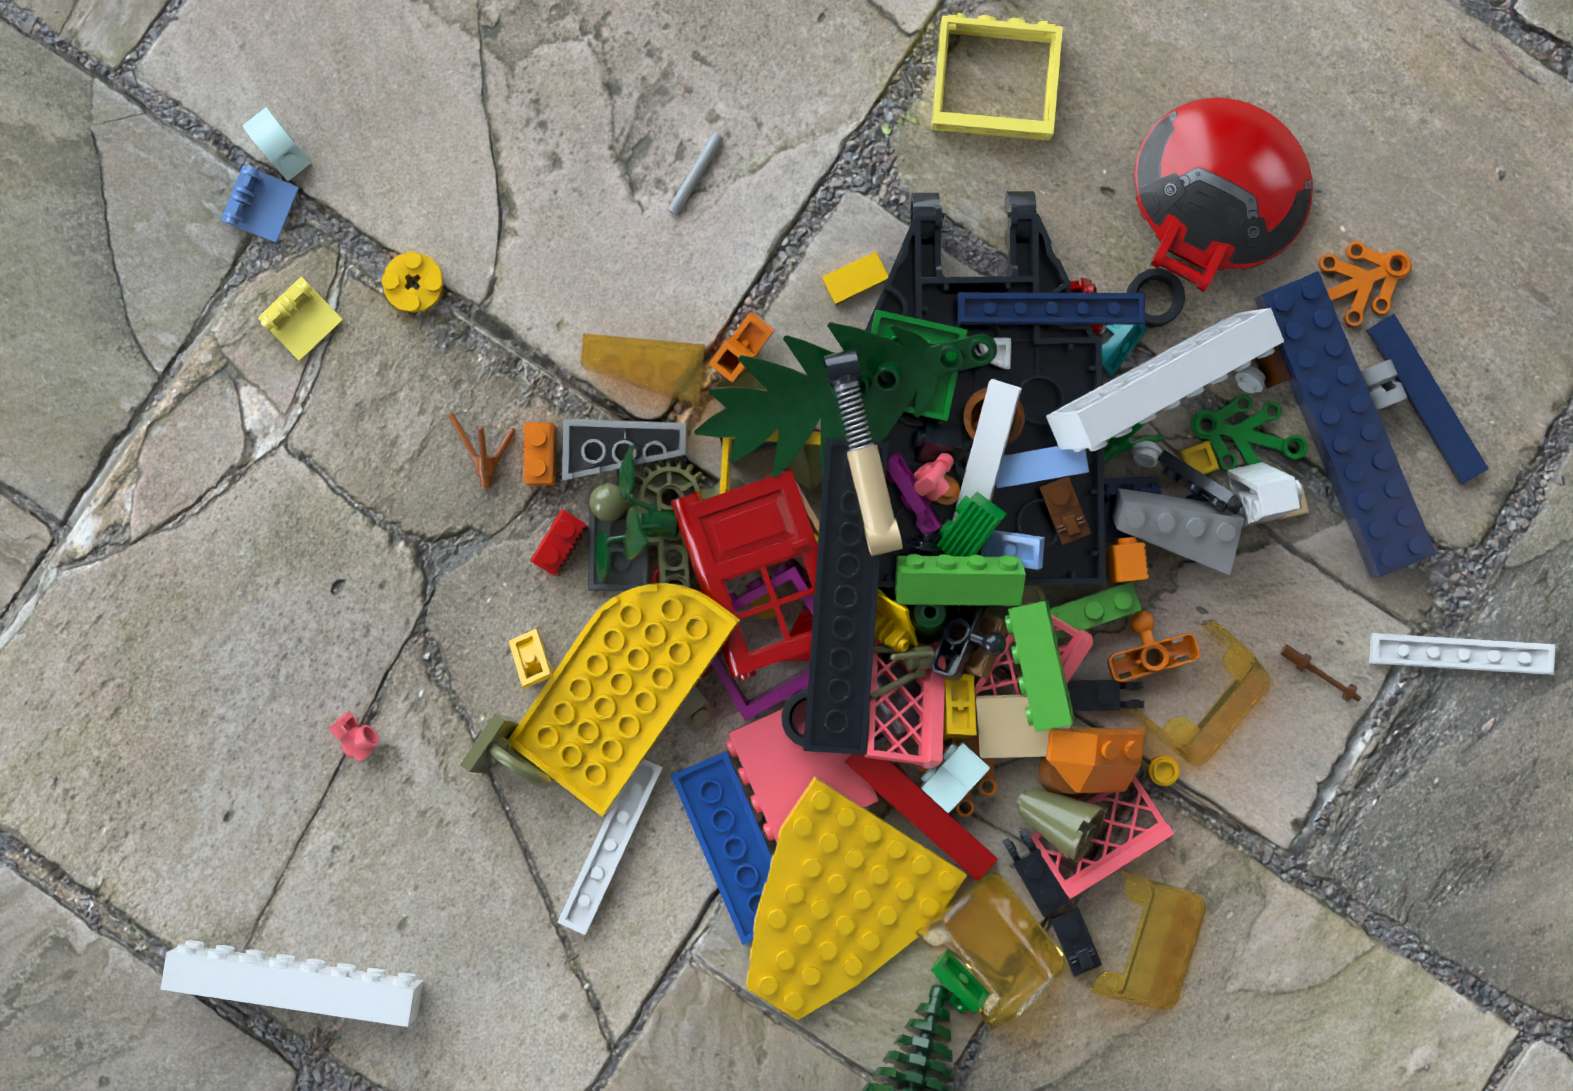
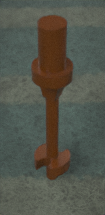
M1288 644L1282 648L1280 654L1296 664V669L1302 672L1306 668L1344 692L1342 699L1347 702L1352 698L1357 702L1361 700L1362 697L1356 694L1357 688L1355 685L1350 684L1346 687L1321 671L1310 662L1312 657L1307 653L1303 655Z

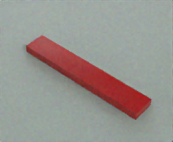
M851 754L845 761L852 770L976 881L998 860L996 855L891 761L865 758V755Z

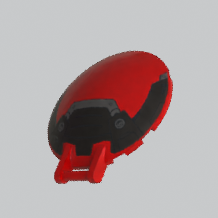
M1205 98L1191 101L1173 109L1164 115L1149 131L1141 144L1134 167L1137 193L1135 198L1143 219L1148 221L1156 233L1155 237L1160 241L1150 265L1157 269L1162 267L1196 284V288L1203 292L1207 290L1216 270L1223 271L1224 269L1239 268L1245 270L1265 264L1268 260L1284 252L1300 234L1311 209L1313 181L1310 166L1301 145L1291 131L1272 114L1240 100ZM1167 251L1203 269V274L1166 256Z

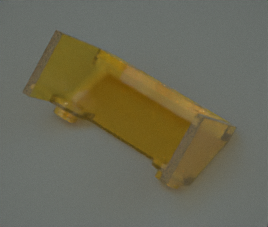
M1214 619L1204 620L1200 625L1228 647L1223 656V666L1235 679L1200 721L1195 725L1185 717H1173L1161 729L1139 709L1131 708L1127 712L1186 763L1194 766L1203 765L1210 760L1270 686V675L1254 654Z

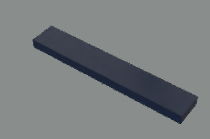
M958 293V325L1145 324V293Z
M1392 314L1367 329L1368 335L1384 361L1392 359L1398 374L1395 377L1396 381L1402 383L1408 397L1407 399L1458 483L1462 485L1488 470V466L1396 315Z

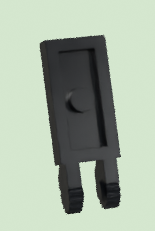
M1069 680L1067 683L1073 711L1120 710V708H1144V701L1139 699L1120 701V689H1144L1143 682Z
M1024 828L1019 833L1021 840L1030 851L1020 858L1014 843L1009 838L1002 842L1014 861L1012 864L1038 910L1045 917L1070 901L1041 855L1040 849L1036 848L1030 835Z

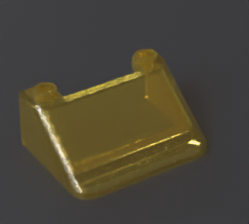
M1122 869L1120 875L1126 878L1124 885L1125 894L1132 902L1143 905V911L1123 974L1111 970L1104 971L1096 977L1095 982L1088 980L1086 986L1092 993L1107 998L1159 1010H1169L1178 1002L1205 915L1206 903L1203 897L1196 892Z
M989 873L983 876L915 932L921 941L930 947H937L947 940L982 986L990 993L980 1012L991 1030L1019 1018L1065 968L1063 953L1005 879L997 873Z

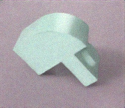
M267 107L243 125L251 139L287 181L311 164L307 156L292 140Z

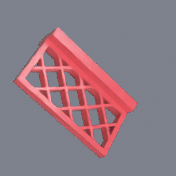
M1052 615L1055 632L1063 630L1072 636L1066 645L1059 646L1065 678L1068 683L1092 647L1093 639L1092 635L1083 629L1079 631ZM1014 633L1007 634L1005 637L1006 648L1002 654L996 656L988 676L991 683L985 684L987 679L982 677L976 682L974 686L975 698L980 691L993 689L994 695H998L996 687L1014 684L1016 695H1021L1018 686L1019 677H1016L1013 667L1014 658L1011 657L1009 651L1010 643L1015 641ZM1006 652L1007 658L1001 659L1003 654ZM1009 664L1012 678L995 682L992 672L994 668Z
M874 638V646H887L881 643L879 639ZM934 642L930 645L935 654L940 642ZM918 643V646L928 645V644ZM873 652L870 693L879 689L877 677L882 673L891 682L897 680L889 667L898 660H892L888 665H885L879 658L878 652ZM940 656L938 667L945 670L946 658ZM899 660L909 673L913 672V670L906 668L904 660ZM932 669L925 670V677L915 678L916 682L921 686V694L915 699L903 685L889 691L886 695L878 696L880 700L877 702L876 698H870L865 758L921 765L920 768L933 769L943 760L945 678L936 674ZM896 690L909 703L900 712L887 698ZM881 702L894 716L885 724L875 715L876 707ZM911 706L920 716V723L914 729L901 715ZM895 719L908 732L899 741L886 728ZM880 732L892 744L888 751L874 750V737ZM909 736L919 745L918 756L909 755L900 745Z
M1136 776L1131 781L1138 792L1136 804L1118 800L1119 792H1116L1114 799L1107 798L1113 792H1101L1086 801L1092 804H1096L1100 800L1113 803L1110 820L1104 819L1103 822L1109 824L1106 840L1101 841L1093 838L1090 840L1092 843L1104 845L1102 858L1097 861L1087 859L1079 861L1076 874L1067 880H1064L1058 867L1061 857L1068 858L1060 851L1045 850L1039 838L1043 837L1039 832L1030 836L1036 848L1040 849L1041 855L1069 900L1174 835V832L1166 824ZM1141 798L1147 807L1139 805ZM1117 804L1135 808L1131 825L1113 821ZM1138 809L1151 812L1157 823L1148 829L1136 827L1135 822ZM1112 825L1130 829L1128 842L1123 845L1109 842ZM1134 830L1142 832L1136 837L1132 838ZM1108 846L1116 848L1106 855ZM1049 855L1057 856L1056 865ZM1082 862L1091 864L1080 871Z

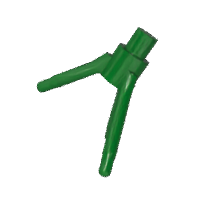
M1136 423L1131 427L1132 431L1117 438L1113 436L1107 441L1108 444L1103 449L1104 460L1108 462L1115 454L1119 456L1123 451L1132 449L1136 443L1162 440L1163 434L1129 441L1128 439L1146 424Z

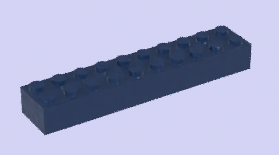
M1319 271L1254 298L1258 310L1271 308L1284 339V342L1278 346L1291 375V379L1288 380L1369 576L1382 577L1436 554Z

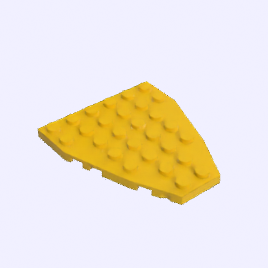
M814 776L781 825L778 833L779 839L776 850L771 858L767 882L764 883L754 919L753 943L749 957L750 966L746 980L747 990L796 1020L803 1018L857 986L931 928L967 874Z

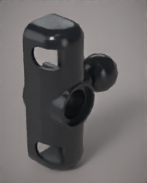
M960 605L953 606L932 661L931 667L936 674L947 680H960L963 676L964 666L968 664L971 653L976 651L979 646H982L984 652L990 656H998L1003 653L1006 648V640L1002 634L998 632H990L986 635L979 633L985 619L984 613L986 608H989V605H972L968 615L960 611ZM966 632L965 636L959 640L960 636ZM940 656L951 660L947 671L938 667Z

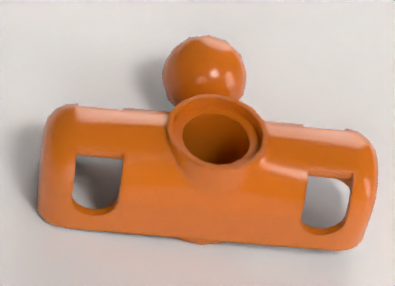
M1145 610L1138 611L1131 618V626L1134 631L1140 633L1144 645L1111 654L1107 660L1110 675L1115 681L1123 682L1194 662L1200 657V650L1195 635L1184 633L1155 641L1152 633L1155 625L1153 615ZM1183 637L1182 641L1172 643L1173 639ZM1150 649H1155L1160 655L1159 662L1154 666L1149 665L1146 661V653ZM1125 653V657L1114 660V656ZM1188 655L1190 660L1178 662L1177 660L1178 657ZM1130 671L1131 677L1120 679L1119 674Z

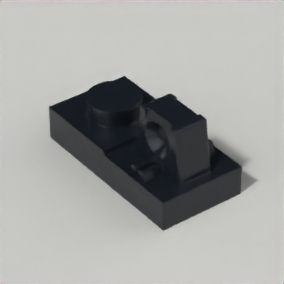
M1078 907L1050 918V922L1074 977L1102 965Z

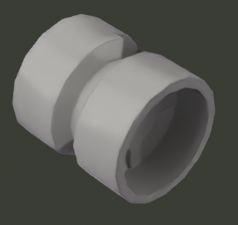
M1392 359L1361 371L1376 410L1408 398L1402 383L1395 381V377L1398 374Z

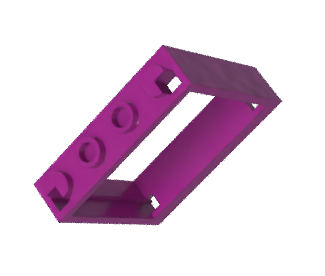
M786 562L772 570L774 575L769 577L773 589L792 579L799 592L812 587L798 562L792 565ZM761 576L746 584L747 590L741 594L736 595L735 591L729 594L735 611L768 593ZM814 594L802 598L813 615ZM719 653L711 662L745 721L808 686L809 666L747 701L735 679L731 677L729 669Z

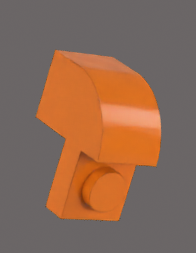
M751 311L733 336L723 343L709 365L733 383L747 370L738 360V357L744 355L757 358L761 349L775 332V329Z

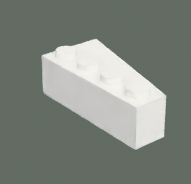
M1263 462L1227 470L1230 491L1243 504L1240 508V512L1244 517L1242 527L1273 521L1300 508L1299 499L1302 498V489L1299 481L1295 480V477Z

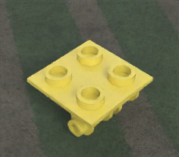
M302 276L258 317L261 324L268 331H271L298 361H301L343 321Z

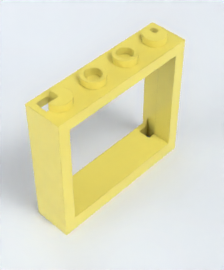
M962 13L942 16L931 130L1050 141L1054 134L1063 27L1055 26L1056 24H1047L1048 21L1029 24L1020 18H1010L1008 22L996 21L995 17L988 15L978 16V19L966 18V15ZM949 34L1049 43L1043 121L942 112Z

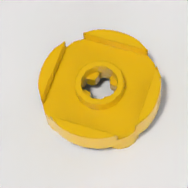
M409 251L398 255L387 265L381 282L385 296L397 309L404 312L421 313L430 310L438 303L442 297L444 279L440 267L433 259L425 254ZM417 275L420 276L421 279L418 281L419 289L415 290L412 287L408 290L406 288L408 284L407 278L409 276L413 278Z

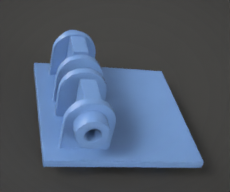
M243 165L220 221L277 243L299 187L259 172L260 170L255 167Z

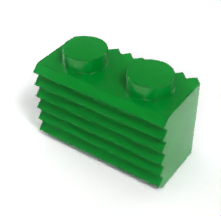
M976 492L971 498L965 495L955 508L959 515L954 522L948 519L938 532L942 538L937 546L951 556L970 557L977 555L1007 513L979 492Z

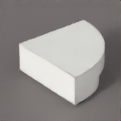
M993 338L997 344V354L990 363L1000 368L1010 369L1011 338ZM979 344L981 353H986L988 351L987 346Z

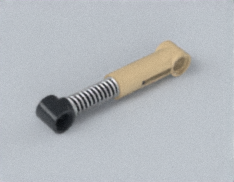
M851 349L823 356L830 387L835 386V392L839 393L837 395V398H840L838 403L842 405L839 408L843 409L840 414L844 415L842 419L846 421L843 425H847V428H845V431H848L846 436L850 438L847 441L851 442L848 447H852L847 452V457L865 525L864 530L871 556L900 550L903 548L896 519L894 518L878 446L870 442L872 437L868 435L871 432L867 431L869 426H866V423L868 421L864 419L867 415H863L865 412L862 409L864 404H861L863 399L859 398L861 393H858V390H860L858 380H862L856 351Z

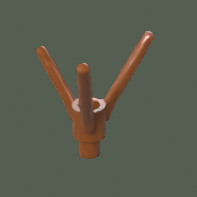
M450 413L448 417L476 467V475L480 476V487H492V476L495 475V467H497L500 457L514 435L515 429H509L494 456H487L484 428L478 427L480 456H478L455 415Z

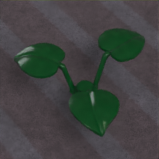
M636 445L630 446L622 460L619 471V489L622 500H628V502L647 509L649 512L643 513L640 522L637 508L631 507L627 514L626 532L624 535L607 538L606 530L600 531L594 548V559L599 582H605L610 569L609 548L614 542L624 540L625 559L632 560L650 543L646 536H674L676 533L677 519L674 512L658 511V505H650L634 497L633 450Z

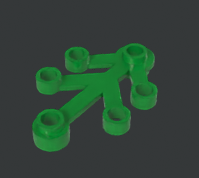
M1246 394L1236 396L1232 403L1216 412L1209 409L1200 410L1191 419L1190 425L1193 434L1200 439H1206L1210 442L1218 457V466L1223 471L1235 468L1237 458L1233 453L1228 452L1220 435L1230 437L1247 465L1263 462L1258 459L1249 443L1282 451L1283 455L1290 460L1300 459L1308 451V443L1300 435H1292L1284 439L1252 430L1267 420H1275L1281 415V407L1276 402L1265 404L1261 411L1237 425L1223 423V421L1237 412L1244 413L1252 407V399ZM1239 398L1246 400L1247 407L1245 409L1238 407L1237 401ZM1268 406H1273L1276 409L1274 417L1267 414ZM1203 419L1210 422L1209 430L1201 428L1200 423ZM1290 443H1295L1298 446V451L1295 454L1291 453L1288 449ZM1224 456L1232 459L1230 467L1223 465L1222 459Z

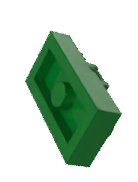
M948 949L938 957L930 969L941 984L945 985L951 992H954L948 1002L958 1013L962 1014L970 1009L975 1014L982 1008L990 993Z

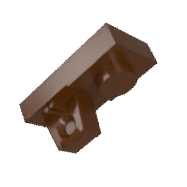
M1069 476L1039 487L1062 545L1091 534Z

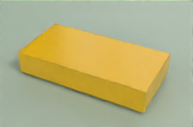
M877 251L823 276L822 280L834 305H837L885 282L888 274Z

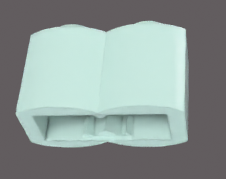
M962 741L958 745L953 742L943 752L945 760L937 768L928 769L920 778L924 782L920 786L921 789L947 813L963 799L968 791L990 769Z

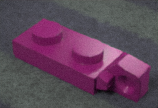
M896 452L888 457L886 478L891 484L894 485L896 483L902 492L900 498L909 511L913 509L917 518L916 526L926 535L933 533L943 524L931 507V501L926 495L920 496L914 490V484L917 480L900 453Z

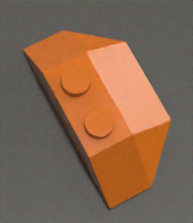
M1049 729L1046 760L1056 768L1061 777L1077 793L1125 792L1141 766L1146 729Z

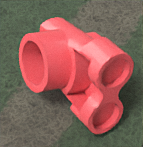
M941 453L934 462H926L914 473L917 479L914 484V490L920 496L926 495L930 501H934L950 488V485L944 479V475L950 471L954 464V459L950 454Z
M348 711L339 717L328 729L336 739L342 742L343 752L348 757H355L358 762H361L375 750L374 747L379 744V737L371 726L363 725L359 727L356 718Z

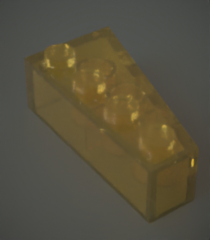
M583 333L580 364L584 369L701 408L706 354L705 344Z

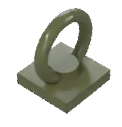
M500 714L493 715L460 764L461 767L469 772L485 774L492 763L497 765L500 762L521 778L540 788H547L551 784L550 777L544 771L510 748L512 742L508 739L519 723L509 716Z

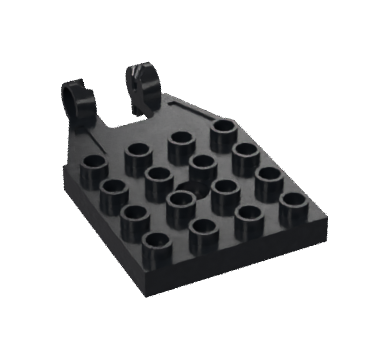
M1006 191L1004 208L1008 218V226L1005 232V245L1008 249V276L945 277L943 275L941 265V227L945 213H942L939 192L911 193L909 230L865 329L871 332L875 310H881L967 329L966 337L986 334L992 338H1011L1010 369L1000 368L989 363L958 371L948 421L945 422L961 424L962 449L953 467L945 475L954 478L960 490L965 472L962 466H958V460H962L964 453L972 448L974 441L965 428L964 409L969 398L978 390L988 387L991 379L1022 388L1019 401L1025 415L1024 427L1018 438L1006 446L1004 455L1058 446L1046 416L1103 385L1102 337L1095 336L1091 325H958V293H1072L1070 290V280L1060 259L1053 253L1050 237L1039 214H1037L1034 191ZM978 344V345L976 346V350H977L978 353H981V350H980V347H979V344ZM903 412L891 431L881 442H889L888 457L896 452L900 453L914 475L926 462L917 461V448L913 447V437L916 429L920 430L925 418L928 417H915L914 414ZM1089 448L1085 449L1089 472L1069 476L1091 534L1064 545L1060 542L1039 487L1067 476L996 488L995 485L991 502L1007 513L995 530L1045 537L1043 568L1039 570L1024 568L1026 574L1024 585L1105 584L1103 448L1095 451H1090ZM887 478L886 485L903 548L880 554L878 587H894L897 556H906L907 553L913 552L914 547L909 544V541L924 537V534L916 526L917 518L913 509L909 511L900 498L902 492L896 483L894 485L891 484ZM958 499L949 506H942L931 501V507L943 525L948 519L953 521ZM942 526L929 534V539L934 541L936 546L942 538L938 534ZM940 548L938 552H932L931 556L948 554Z

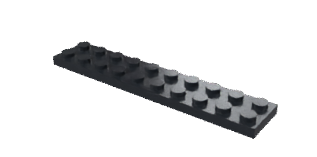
M825 438L803 751L866 755L880 555L871 556L864 530L865 525L847 457V452L852 449V447H848L851 442H848V439ZM870 441L878 446L886 481L889 442Z

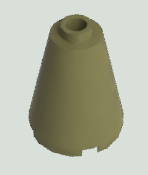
M1034 787L1028 791L1024 790L1016 803V806L1019 807L1018 814L1062 854L1075 863L1081 861L1091 847L1087 846L1092 837L1097 838L1105 818V811L1099 805Z

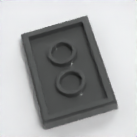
M589 506L588 591H627L649 584L650 546H646L632 560H626L624 540L614 542L609 548L610 569L605 582H599L594 559L597 536L602 530H606L607 538L624 535L628 511H625L624 515L619 519L608 522L595 517Z

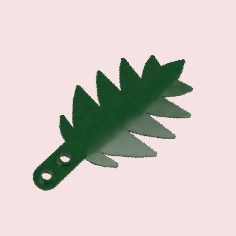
M829 322L827 325L844 351L851 349L856 351L862 380H858V387L860 388L858 393H861L859 398L863 399L861 404H864V415H867L864 419L868 421L866 426H869L867 431L871 432L868 435L872 437L870 441L881 442L888 435L910 404L915 392L914 416L920 417L935 392L938 376L989 364L997 354L995 340L986 334H977L929 346L926 340L913 331L892 325L890 329L903 344L901 345L894 340L858 327ZM785 335L783 340L806 374L771 361L740 355L738 360L768 391L744 387L710 389L709 394L726 408L711 416L694 431L696 435L717 438L735 437L729 462L734 463L752 453L779 428L772 472L773 477H777L794 459L811 436L820 418L821 469H823L825 438L846 439L848 437L846 436L848 431H845L847 425H843L846 422L842 419L844 415L840 414L843 409L839 408L842 406L838 403L840 398H837V395L839 393L835 392V386L830 387L823 360V356L834 354L835 352L789 335ZM984 344L987 346L988 351L984 354L978 353L976 346ZM949 351L955 352L957 359L954 361L948 360L946 353Z

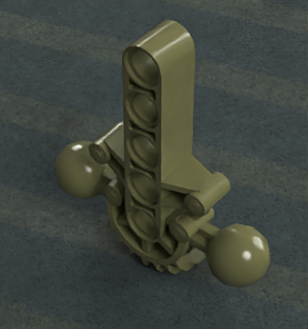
M667 458L664 461L663 468H661L658 461H653V472L647 466L642 468L646 478L640 475L635 476V482L640 485L638 492H633V494L640 501L650 505H658V511L674 512L672 506H666L662 502V495L673 493L678 499L700 491L704 500L720 494V481L711 489H700L697 482L703 476L701 472L692 476L690 474L694 467L692 464H689L686 470L681 469L682 460L678 459L676 466L671 467V461ZM730 478V490L745 486L742 481ZM606 483L599 485L590 495V510L595 517L602 521L610 522L617 520L624 515L625 511H629L631 507H636L641 522L643 513L649 512V510L632 504L628 500H622L619 486ZM681 531L673 537L646 536L650 542L647 546H658L660 583H678L681 586L690 588L688 553ZM668 553H676L681 557L682 562L677 567H671L665 562V556Z

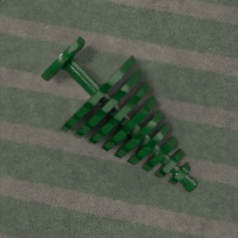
M932 985L928 996L930 997L929 1002L920 1003L915 1010V1013L926 1017L925 1020L912 1018L905 1025L904 1028L919 1037L901 1034L894 1042V1045L900 1046L901 1050L909 1054L896 1050L888 1051L883 1062L894 1064L893 1068L878 1067L874 1072L872 1078L879 1083L886 1081L888 1082L887 1085L867 1083L862 1091H895L893 1089L898 1091H955L951 1086H942L943 1082L954 1081L953 1069L946 1068L945 1064L936 1061V1059L952 1062V1050H949L945 1045L934 1042V1040L951 1042V1030L939 1024L937 1025L938 1021L950 1022V1011L943 1008L948 995L946 987Z

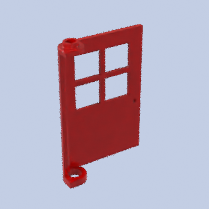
M792 469L780 473L777 477L771 476L704 500L699 491L670 501L702 593L716 601L738 619L771 608L774 609L784 640L750 652L738 623L721 648L731 677L738 676L739 681L756 676L755 670L810 651L811 631L790 638L779 606L814 594L818 545ZM801 555L812 587L777 599L766 567ZM760 570L771 602L736 614L725 581Z

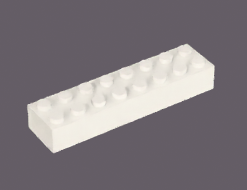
M1271 308L1235 313L1048 414L1046 418L1060 450L1073 449L1074 452H1079L1089 448L1090 451H1095L1105 447L1108 444L1107 439L1113 436L1115 438L1130 433L1132 431L1131 426L1134 424H1144L1157 417L1156 412L1162 409L1166 411L1181 404V398L1185 396L1189 398L1204 391L1203 386L1209 383L1216 384L1228 378V372L1243 370L1251 365L1250 360L1256 357L1259 359L1271 355L1275 352L1274 347L1283 343L1284 339Z
M187 940L185 944H179L176 948L166 952L160 990L408 1027L419 1014L424 980H417L416 975L411 973L399 972L397 976L385 975L386 970L379 968H368L367 972L355 970V965L338 963L337 967L325 966V961L319 959H307L306 963L295 961V956L277 954L276 958L265 957L264 951L246 950V953L234 952V947L227 945H216V949L204 947V942Z

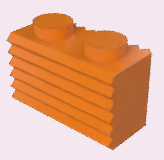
M525 422L523 424L525 435L522 437L525 440L522 443L525 446L522 449L525 452L522 455L525 458L522 461L525 464L522 467L525 470L522 474L525 478L522 481L528 486H556V425L552 422Z
M1137 537L1114 540V546L1107 547L1110 584L1140 581L1149 577L1147 574L1149 569L1146 568L1148 563L1145 561L1147 557L1144 555L1147 552L1144 549L1146 544L1143 542L1137 543Z

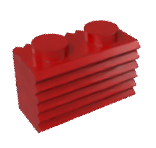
M561 509L530 559V562L551 575L560 576L563 566L567 565L566 561L570 560L569 556L573 555L572 551L576 550V545H580L579 540H582V535L586 534L585 530L589 529L588 525Z

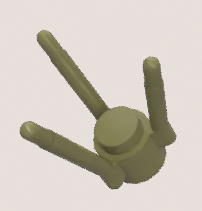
M909 645L905 652H896L888 646H874L873 652L900 653L891 655V659L904 660L906 668L913 670V672L870 693V698L874 699L915 678L925 677V670L932 669L931 665L935 656L932 646L923 645L916 647Z

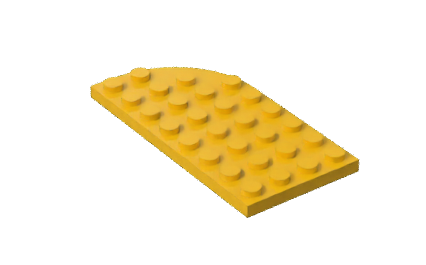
M656 583L642 585L613 597L594 613L552 674L553 677L548 680L508 739L512 742L511 746L602 817L610 809L741 620L707 595L676 584Z

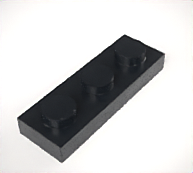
M1166 450L1158 457L1157 460L1165 468L1162 471L1165 476L1176 483L1179 479L1186 483V489L1197 497L1204 494L1210 498L1208 502L1219 511L1223 512L1227 509L1236 515L1243 506L1233 492Z

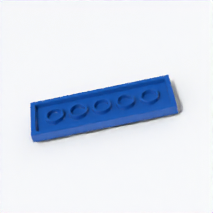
M725 751L673 773L671 778L741 943L744 945L753 941L754 919L764 883L767 882L772 855L729 754Z

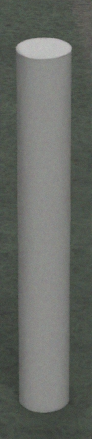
M713 132L667 210L672 214L678 216L723 141V137Z

